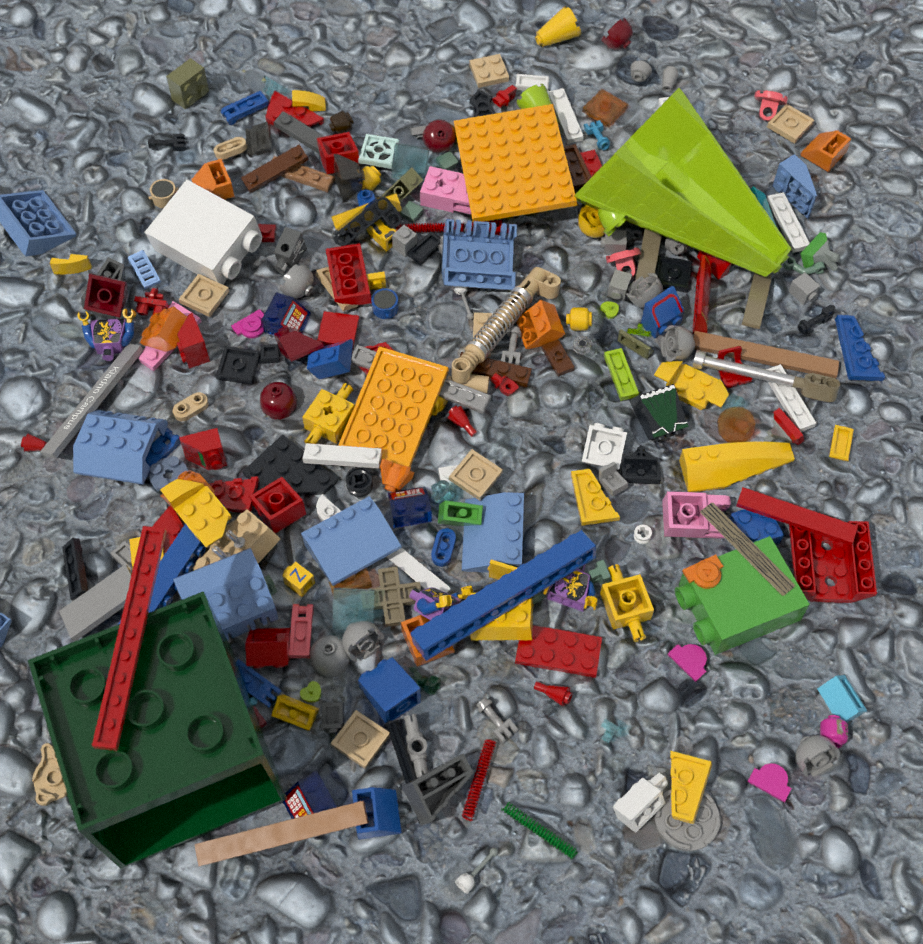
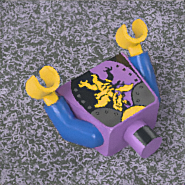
M127 309L123 310V316L127 318V321L126 319L91 320L88 323L90 314L85 311L87 317L81 319V314L78 312L77 317L83 322L81 326L85 340L91 348L96 349L97 354H103L102 358L105 361H112L114 354L121 353L125 346L134 338V322H132V319L135 318L136 312L131 309L129 317Z
M585 565L544 589L543 594L546 595L548 592V600L582 612L587 606H591L593 610H596L597 595L594 584L589 581L590 575L584 573Z
M465 586L461 588L462 594L457 592L450 595L434 587L425 590L415 587L412 589L409 597L416 601L414 610L427 619L432 620L436 615H441L449 610L451 606L461 603L462 599L466 600L473 593L472 586Z

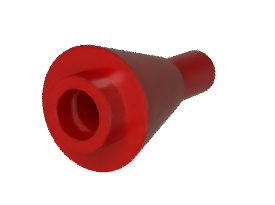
M454 406L449 410L448 419L465 429L471 437L477 434L462 406Z
M29 433L23 436L21 441V447L24 448V452L41 451L47 444L46 441Z
M537 681L534 685L535 690L545 693L562 707L571 701L572 692H570V687L548 686Z

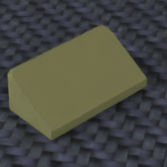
M622 329L619 330V343L645 359H648L653 354L654 350Z

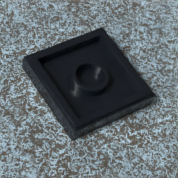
M658 256L655 274L660 279L663 289L673 286L676 291L688 293L693 261Z
M225 346L216 379L253 385L261 352Z

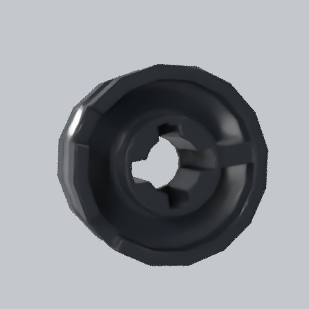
M355 467L348 471L346 487L352 496L364 497L372 491L373 478L367 468Z

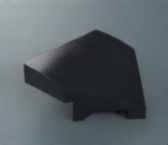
M640 445L635 452L624 457V462L621 466V476L628 483L660 484L659 458L651 456L645 451V447Z

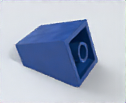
M393 657L388 660H382L375 669L364 672L360 679H358L359 688L385 723L399 718L421 703L420 687Z

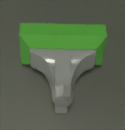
M822 232L800 253L803 267L807 268L811 267L814 263L823 262L833 272L838 268L835 262H839L841 257L839 254L830 251L827 235Z

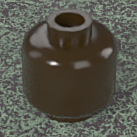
M342 110L330 117L331 123L329 126L333 133L341 134L353 129L354 122L349 112Z

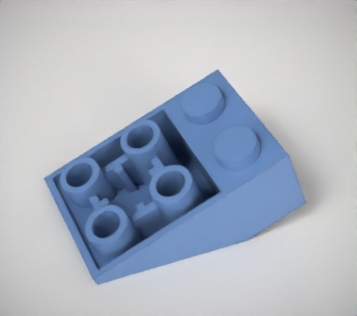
M794 154L779 163L773 187L779 193L784 192L788 202L808 219L817 193L807 165Z

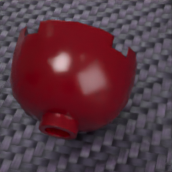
M623 17L622 20L620 19L607 31L609 35L607 37L603 36L601 39L611 50H619L622 47L626 49L631 44L630 39L633 36L632 26Z
M437 119L426 125L422 139L430 152L443 154L452 149L456 141V133L454 127L449 122Z
M272 382L263 388L260 393L259 403L264 414L270 416L271 419L281 420L289 417L291 412L297 408V397L293 388L288 384Z

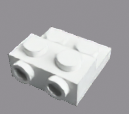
M600 423L589 425L582 463L603 467L615 462L617 470H619L627 432H623L624 429L619 427L608 429Z

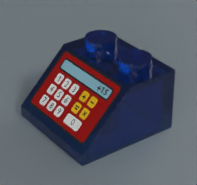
M276 292L261 320L264 333L274 335L280 328L286 326L303 332L311 312L293 297Z
M425 486L387 493L394 528L432 522V511Z
M317 770L297 781L285 793L287 799L282 801L291 819L337 808Z

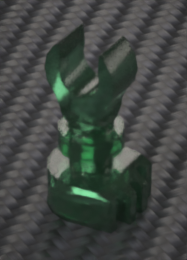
M409 667V670L415 673L411 678L419 687L424 688V692L433 696L441 685V679L433 675L428 680V677L422 676L415 667Z

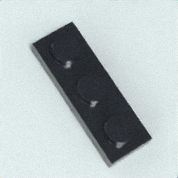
M72 538L62 547L71 600L77 599L88 591V582L79 538Z

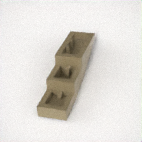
M647 229L644 231L636 279L641 276L643 278L649 277L648 274L655 273L662 235Z
M754 273L742 325L760 329L771 283V274L764 277Z

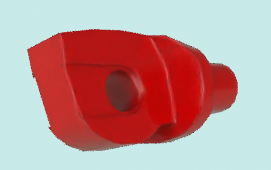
M511 85L504 91L500 90L496 93V97L492 99L493 103L499 108L508 106L509 102L515 98L517 88Z
M496 372L489 380L496 385L495 389L499 388L501 393L506 396H511L519 388L507 376L503 375L501 377Z

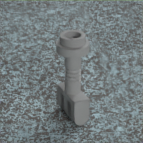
M512 326L507 332V336L510 337L508 351H502L501 361L506 362V358H509L508 363L512 364L513 359H516L515 365L520 363L521 353L516 352L517 339L522 335L519 327Z
M485 697L476 705L478 707L477 710L479 713L484 711L491 721L494 722L497 729L493 731V734L503 744L506 740L502 733L509 739L512 734L508 728L514 733L518 731V728L510 718L503 722L490 705L493 702Z

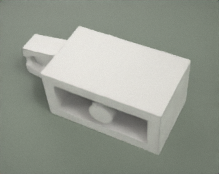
M660 773L650 780H645L642 777L613 806L617 818L635 833L665 804L662 793L663 789L668 785L666 777Z

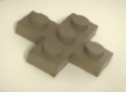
M397 566L378 569L380 587L360 590L363 611L383 609L386 627L401 625V622L405 621L403 606L416 603L409 596L413 588L416 587L421 590L420 582L400 584Z

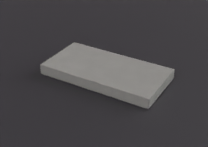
M126 564L59 611L69 636L74 642L124 607L132 575L130 568Z

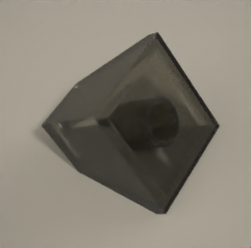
M334 154L335 181L342 202L345 203L363 188L365 174L363 170H360L358 163L339 154Z

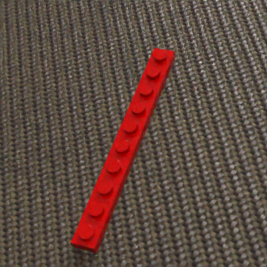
M143 526L93 738L92 747L96 749L118 751L166 537L165 528Z

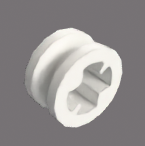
M639 525L635 528L634 539L639 544H647L651 540L652 531L647 525ZM640 531H644L645 537H641Z

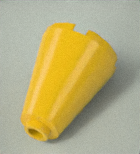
M563 7L536 32L535 40L539 46H549L581 35L580 26H576L575 22H577V19L569 7Z

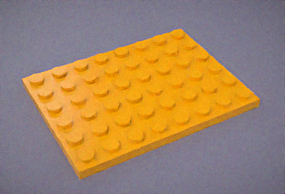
M553 104L454 121L473 222H484L577 206V199L574 196L575 191Z

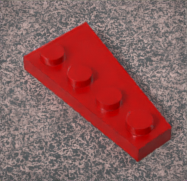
M258 476L244 480L236 478L233 481L225 482L217 480L214 483L208 484L214 489L215 492L213 494L225 506L228 512L243 513L246 509L250 512L252 510L253 503L249 496L257 491L259 478Z

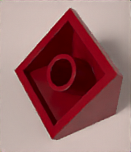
M89 273L84 309L121 317L128 296L126 281Z

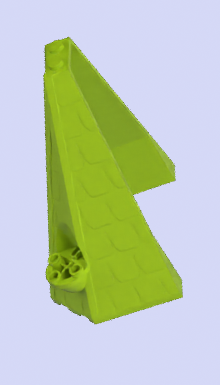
M680 88L654 112L574 195L578 202L598 209L600 222L605 229L603 232L608 237L617 227H620L627 221L764 277H767L772 272L775 274L782 267L781 264L789 258L788 253L791 247Z

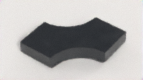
M478 90L469 99V103L476 110L474 117L496 113L490 107L492 96L481 90Z

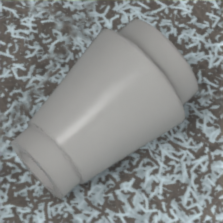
M668 66L663 70V91L670 92L679 76L677 68Z

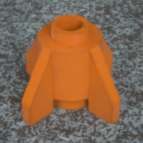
M382 459L380 464L382 485L385 486V490L390 492L400 491L412 480L415 472L410 471L411 467L392 463L386 459Z

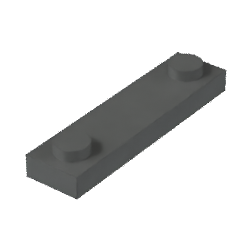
M283 111L274 121L273 126L320 154L317 138L325 136Z

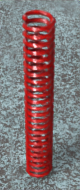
M441 222L438 225L437 223L435 225L434 223H427V225L424 223V226L423 223H416V225L413 223V226L412 223L410 225L405 223V226L415 233H419V231L420 233L422 231L423 233H430V230L432 233L433 230L434 233H441V230L444 232L445 223ZM464 222L461 223V228H460V231H461V232H463V229H464ZM401 224L396 227V231L401 228Z
M487 739L484 741L483 750H481L482 753H480L481 756L476 766L477 769L474 772L475 775L471 782L472 785L464 811L461 814L468 821H473L472 818H474L473 815L475 814L473 811H476L475 808H477L476 805L479 801L477 798H480L479 795H481L480 792L483 788L481 785H484L483 782L486 779L487 769H489L487 766H490L489 763H491L493 750L496 747L494 744H497L493 740Z

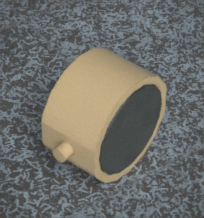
M168 179L157 180L150 186L151 196L149 200H152L155 206L164 208L179 189Z

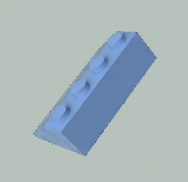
M44 190L0 195V223L25 257L43 254L76 237V232Z
M503 492L484 496L480 501L476 498L465 499V503L483 505L481 525L464 526L462 571L489 573L487 569L490 560L518 568L522 564L524 493Z
M370 496L301 533L306 549L332 586L402 548L380 509Z

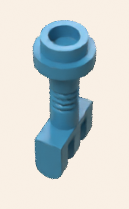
M596 121V125L594 122H590V127L588 123L584 124V130L587 135L594 134L598 140L596 143L597 147L601 150H607L610 146V140L601 134L603 131L601 121Z

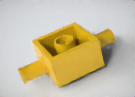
M344 383L336 395L324 389H321L302 417L304 429L311 431L304 440L305 444H317L321 437L336 444L338 443L354 408V404L347 401V398L353 392V388L349 384L347 386Z
M615 564V568L612 565L607 568L612 582L602 584L600 592L612 629L629 626L634 642H638V638L642 641L646 638L640 622L651 620L654 608L641 574L623 578L619 564Z

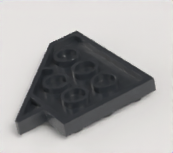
M281 435L242 471L247 479L258 476L257 491L283 477L299 496L325 495L338 482L337 478L320 464L303 463L304 451L284 435Z

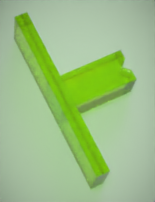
M638 323L637 329H627L629 334L647 337L651 335V331L642 330L643 324Z

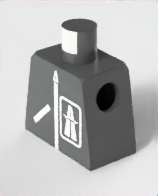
M288 227L284 228L274 251L278 261L275 266L277 271L284 273L287 267L292 268L302 258L307 247L301 232Z

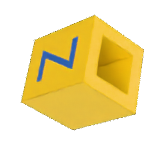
M296 561L292 566L289 565L282 575L284 584L301 597L315 584L314 575Z

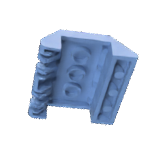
M446 219L442 249V277L444 286L513 290L515 288L516 273L513 272L514 239L517 237V224H508L507 228V224L502 223L500 235H495L496 223L491 222L489 230V222L474 221L472 226V221L467 220L465 233L460 232V220H456L454 228V219Z
M95 410L88 413L73 445V472L79 475L144 485L150 470L145 459L157 431H159L161 436H164L168 425L167 420L159 418L146 419L145 416L140 417L131 414H113L111 411L106 412L104 410Z
M251 548L173 579L181 600L204 591L227 640H229L228 633H230L233 639L249 632L247 625L250 626L251 631L256 629L255 619L259 618L263 626L268 624L266 617H268L270 623L278 620L276 607Z

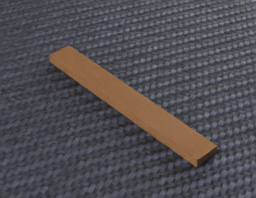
M699 331L694 332V350L718 354L720 350L741 346L740 359L771 366L781 364L785 369L815 373L836 378L838 374V360ZM730 352L725 356L734 358V353Z
M360 801L194 844L198 866L367 824L369 822L365 803Z

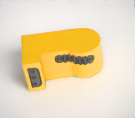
M378 219L366 229L368 234L385 251L393 247V242L388 244V241L392 240V235L396 230L390 229L382 220Z

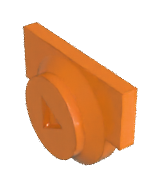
M715 554L683 569L682 572L689 584L695 582L701 588L711 589L720 582V569L723 568V565Z

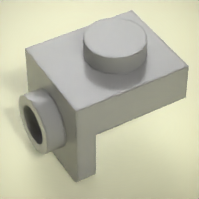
M615 462L604 465L599 470V483L612 496L628 488V482L617 472V464Z

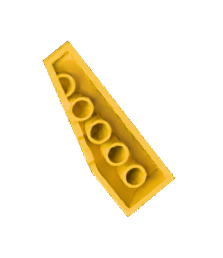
M735 442L682 449L679 462L687 492H701L727 488L731 484L745 481L753 475H760L766 470L791 463L795 458L790 443Z

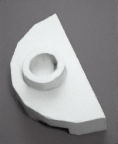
M323 494L318 499L316 508L321 521L341 512Z

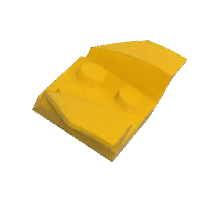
M683 361L662 362L654 376L666 381V386L675 385L680 401L699 410L705 409L709 402L721 408L729 396L720 379L718 380L687 364H683Z
M176 479L160 489L176 513L206 548L223 537L227 522L232 517L208 486H205L203 483Z

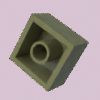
M191 58L166 76L172 100L185 110L209 92L204 67Z

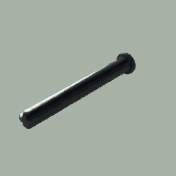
M395 719L385 723L384 728H388L405 783H408L415 779L416 775L399 728L400 720Z

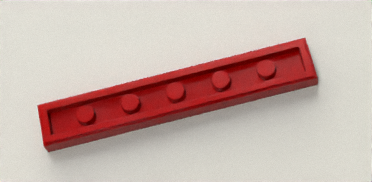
M742 487L736 507L851 546L858 526L744 487Z

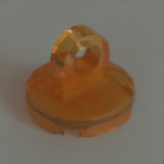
M734 406L727 408L720 414L717 420L718 433L728 443L746 442L755 431L754 417L749 410L743 407Z

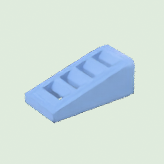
M144 250L128 257L130 266L144 289L161 283Z

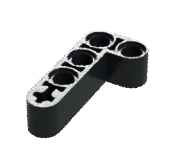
M378 196L333 232V240L337 245L345 246L381 217L389 226L397 227L402 221L401 215L389 199ZM380 200L386 201V207L384 209L378 208V202ZM367 211L373 213L370 220H365L364 214ZM391 214H396L397 220L394 223L389 222ZM353 222H358L359 228L356 231L350 229ZM345 228H347V230L351 233L350 236L349 234H345ZM338 234L344 235L343 241L338 240Z

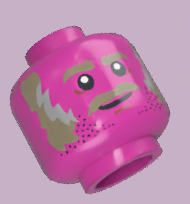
M830 715L821 721L820 735L829 738L837 748H841L848 741V723L842 720L840 716Z

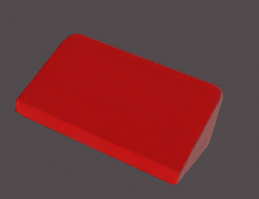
M702 251L698 253L697 258L700 261L702 255H706L711 265V273L718 280L728 275L731 263Z

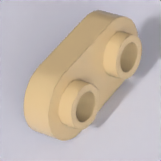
M236 137L214 147L216 158L225 160L243 153L247 149L246 140L243 137Z
M197 392L175 404L173 407L175 419L182 422L187 421L207 409L209 404L207 396L204 393Z

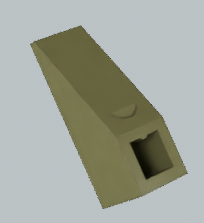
M411 167L382 196L386 197L396 193L399 202H401L423 179Z

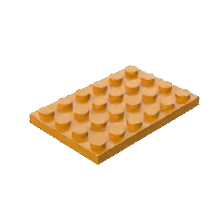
M379 346L338 446L382 449L381 462L382 459H386L392 463L411 467L449 368Z

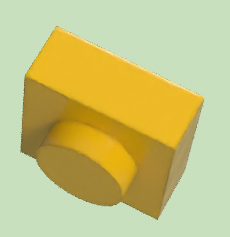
M385 272L367 274L369 290L386 288Z

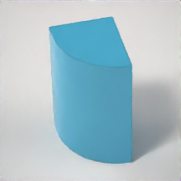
M837 675L817 688L832 714L840 716L846 722L867 712V709L845 675Z

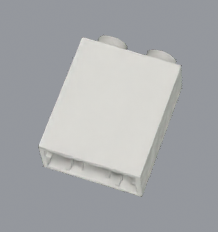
M189 180L183 183L145 231L155 251L197 275L201 274L222 285L227 279L232 280L238 275L243 258L248 252H255L262 241L261 231L253 215Z

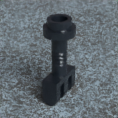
M173 134V139L155 140L154 136L148 138V148H152V150H156L155 147L174 146V151L186 150L184 134Z
M829 305L823 308L821 314L809 321L801 320L797 325L799 332L807 334L811 331V327L819 322L825 324L833 318L835 306Z

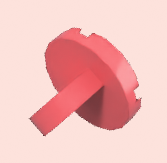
M758 90L754 96L755 100L761 102L759 116L764 121H770L776 115L778 105H786L788 101L787 96L783 98L781 93L768 90L763 91V93H760V90ZM765 108L772 110L770 117L764 116L763 110Z
M637 247L634 250H625L606 256L607 264L615 262L617 270L623 271L625 266H629L632 270L633 278L636 275L634 257L641 255L640 248Z

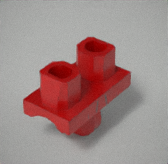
M152 288L151 292H145V297L135 296L134 302L137 303L136 312L143 316L148 315L149 308H154V314L168 309L170 305L167 304V301L163 300L164 295L159 294L158 288Z

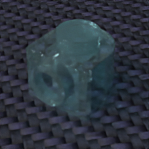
M732 393L726 399L720 411L730 419L734 417L739 418L744 411L742 407L745 404V400Z
M441 480L431 485L433 492L431 497L435 504H441L445 500H455L457 491L446 480Z

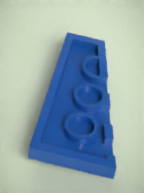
M837 315L835 323L848 380L883 381L886 377L883 372H880L878 368L879 363L870 352V345L864 341V334L855 316Z

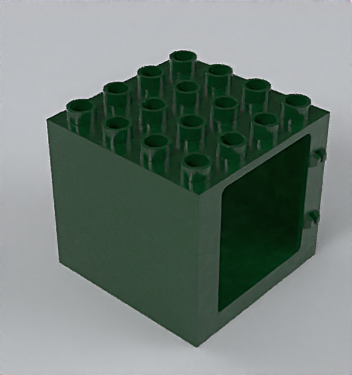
M204 591L148 613L118 751L96 749L92 747L120 624L28 660L77 829L120 869L287 799L233 651Z

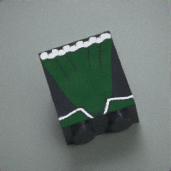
M674 384L640 394L629 400L648 440L655 438V441L665 439L666 434L669 433L675 436L683 433L684 428L689 427Z

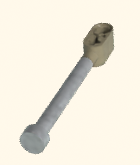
M699 350L696 351L693 368L702 370L703 367L799 388L803 396L824 402L836 401L840 388V381L836 378L815 373H808L804 378L709 357L706 356V352Z

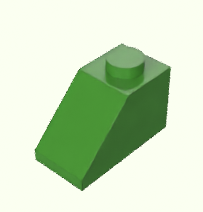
M445 500L439 504L438 524L453 526L481 525L483 505Z

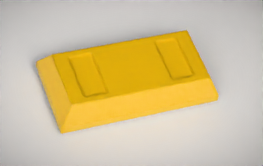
M840 425L834 426L830 458L842 461L849 460L854 429Z

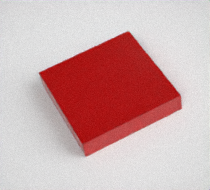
M324 311L318 340L326 346L352 339V349H354L360 320L359 315Z

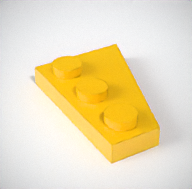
M590 469L571 471V480L581 526L620 521L619 514L615 512L611 501L601 490V486Z
M670 751L672 817L676 820L694 824L712 768V762Z

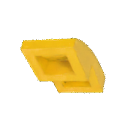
M292 90L293 106H309L310 111H326L325 97L308 91Z
M70 254L69 260L51 258L49 263L53 273L60 275L80 273L90 270L92 267L87 255Z

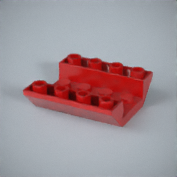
M848 521V523L858 526L852 546L789 525L793 576L808 601L853 603L877 595L868 521ZM821 544H829L831 546V550L823 549ZM825 579L833 580L835 586H828L825 583Z

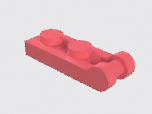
M293 604L290 658H310L314 614L313 604H307V606ZM299 614H306V617H299Z

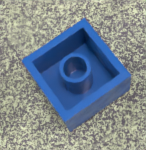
M743 509L731 513L729 517L752 542L771 536L775 545L778 546L784 536L777 521Z

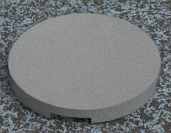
M669 789L663 794L665 804L654 815L658 833L667 844L681 851L690 852L705 848L714 840L720 827L719 811L714 803V799L704 791L695 822L690 824L673 819L671 808L672 789Z

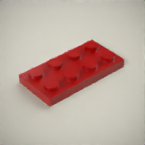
M533 625L532 640H519L515 664L596 678L602 637Z

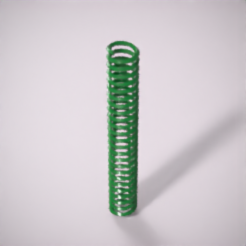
M508 802L504 808H501V811H504L515 821L530 829L535 835H538V837L559 849L570 859L577 855L576 847L573 849V845L571 847L570 843L567 845L568 841L565 842V839L562 840V837L559 838V835L556 836V833L552 836L553 831L549 834L550 829L547 831V827L545 829L544 825L541 827L542 823L538 825L539 821L536 822V819L532 822L533 817L529 820L530 815L526 818L527 813L522 818L524 811L521 813L522 810L520 809L517 813L519 807L516 808L515 805L512 808L513 803L509 806L510 802Z

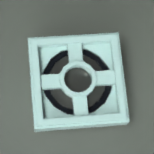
M366 134L358 159L359 163L366 164L369 167L374 166L378 171H383L387 168L392 169L397 161L399 139Z

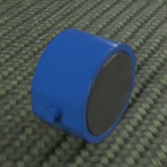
M387 288L379 289L372 295V311L375 316L381 319H389L397 314L398 296L393 290Z

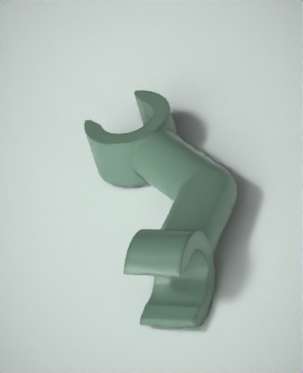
M793 257L788 258V262L791 264L784 262L783 265L786 270L793 269L800 274L804 272L806 274H821L824 272L822 268H825L823 262H817L811 267L804 268L797 264Z

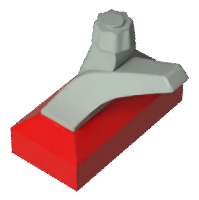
M779 407L775 410L774 427L767 431L768 436L763 439L764 442H774L778 439L797 445L804 442V435Z

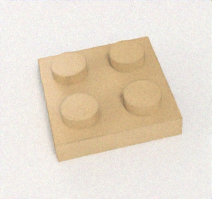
M500 54L469 60V66L478 88L509 82V75Z
M786 104L768 122L767 128L795 144L813 125L814 119Z
M198 274L181 295L179 302L211 317L229 293V288Z
M471 449L450 474L449 480L480 501L501 476L503 469Z
M355 710L331 742V746L366 769L389 738L390 732Z

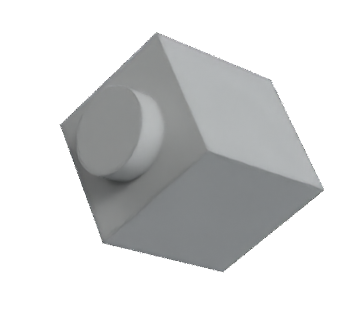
M403 225L392 235L393 249L407 257V252L417 244V234Z
M615 230L609 237L606 234L604 237H601V248H604V255H611L626 250V231Z
M615 269L607 296L624 301L628 287L631 284L632 274Z
M804 272L792 281L789 293L801 304L805 305L817 298L820 285Z

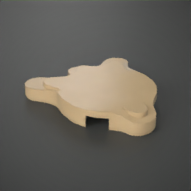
M45 743L41 747V762L36 767L32 778L36 792V802L41 806H47L52 801L67 796L54 748L49 743Z

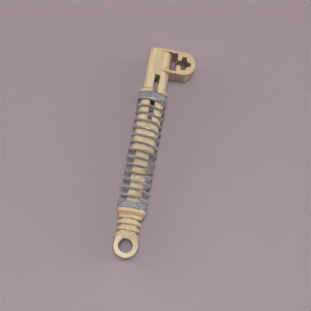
M540 267L533 268L522 283L513 288L492 316L484 323L483 327L474 335V338L466 345L465 352L460 358L453 360L452 380L459 384L469 381L471 372L478 363H482L489 356L495 346L498 345L504 335L507 334L513 324L516 323L522 313L525 312V309L531 304L535 294L547 299L557 298L561 284L559 276Z

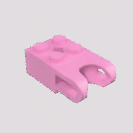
M430 166L420 191V205L452 213L458 211L471 214L464 174Z
M667 491L662 500L664 537L725 538L700 511L710 503H714L721 511H726L731 505V498L726 495Z

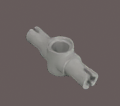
M412 714L403 718L407 730L406 749L411 762L414 763L417 778L428 772L426 763L427 742L419 730L417 714ZM419 742L422 746L421 752H414L411 744Z

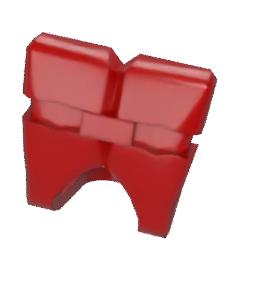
M741 346L718 351V359L723 360L727 353L733 352L735 363L743 364L740 360ZM718 370L725 388L734 387L737 384L750 383L753 379Z

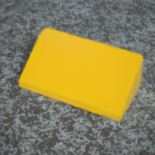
M281 694L277 697L271 716L310 731L319 708Z

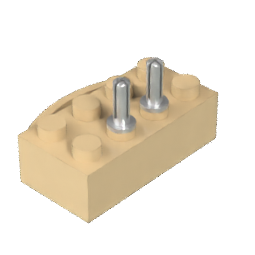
M246 509L237 519L226 526L221 539L206 548L205 553L196 561L192 569H199L248 548H251L257 563H259L279 542L280 538Z

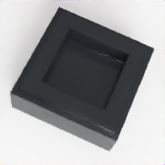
M278 344L260 345L261 364L280 363Z

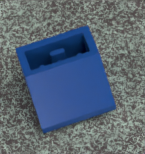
M377 787L352 790L353 803L364 801L369 822L356 826L358 840L402 834L396 790Z

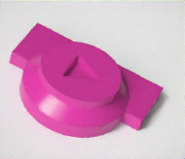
M259 309L231 325V328L237 336L243 335L251 339L257 338L265 331L264 321L267 320V317Z
M678 644L667 654L695 682L706 673L704 669L707 661L706 653L698 645L688 644L681 647Z
M774 763L766 764L760 770L754 768L747 781L782 802L786 801L792 789L787 786L788 775L780 765Z

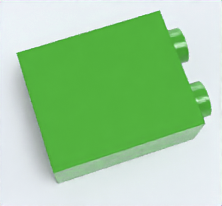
M771 536L753 543L795 584V587L784 596L737 550L718 556L723 568L720 569V582L714 588L704 589L696 585L695 582L689 584L684 574H682L679 587L675 588V596L680 607L683 610L691 609L697 620L693 623V629L701 645L709 644L715 655L801 621L810 605Z

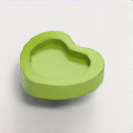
M607 301L601 304V311L605 313L608 319H612L617 316L619 306L617 303Z
M311 681L306 688H302L300 690L301 698L310 703L318 702L321 697L319 683Z

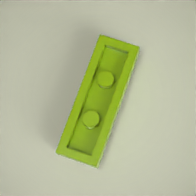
M622 348L604 352V358L620 401L638 396L639 392Z

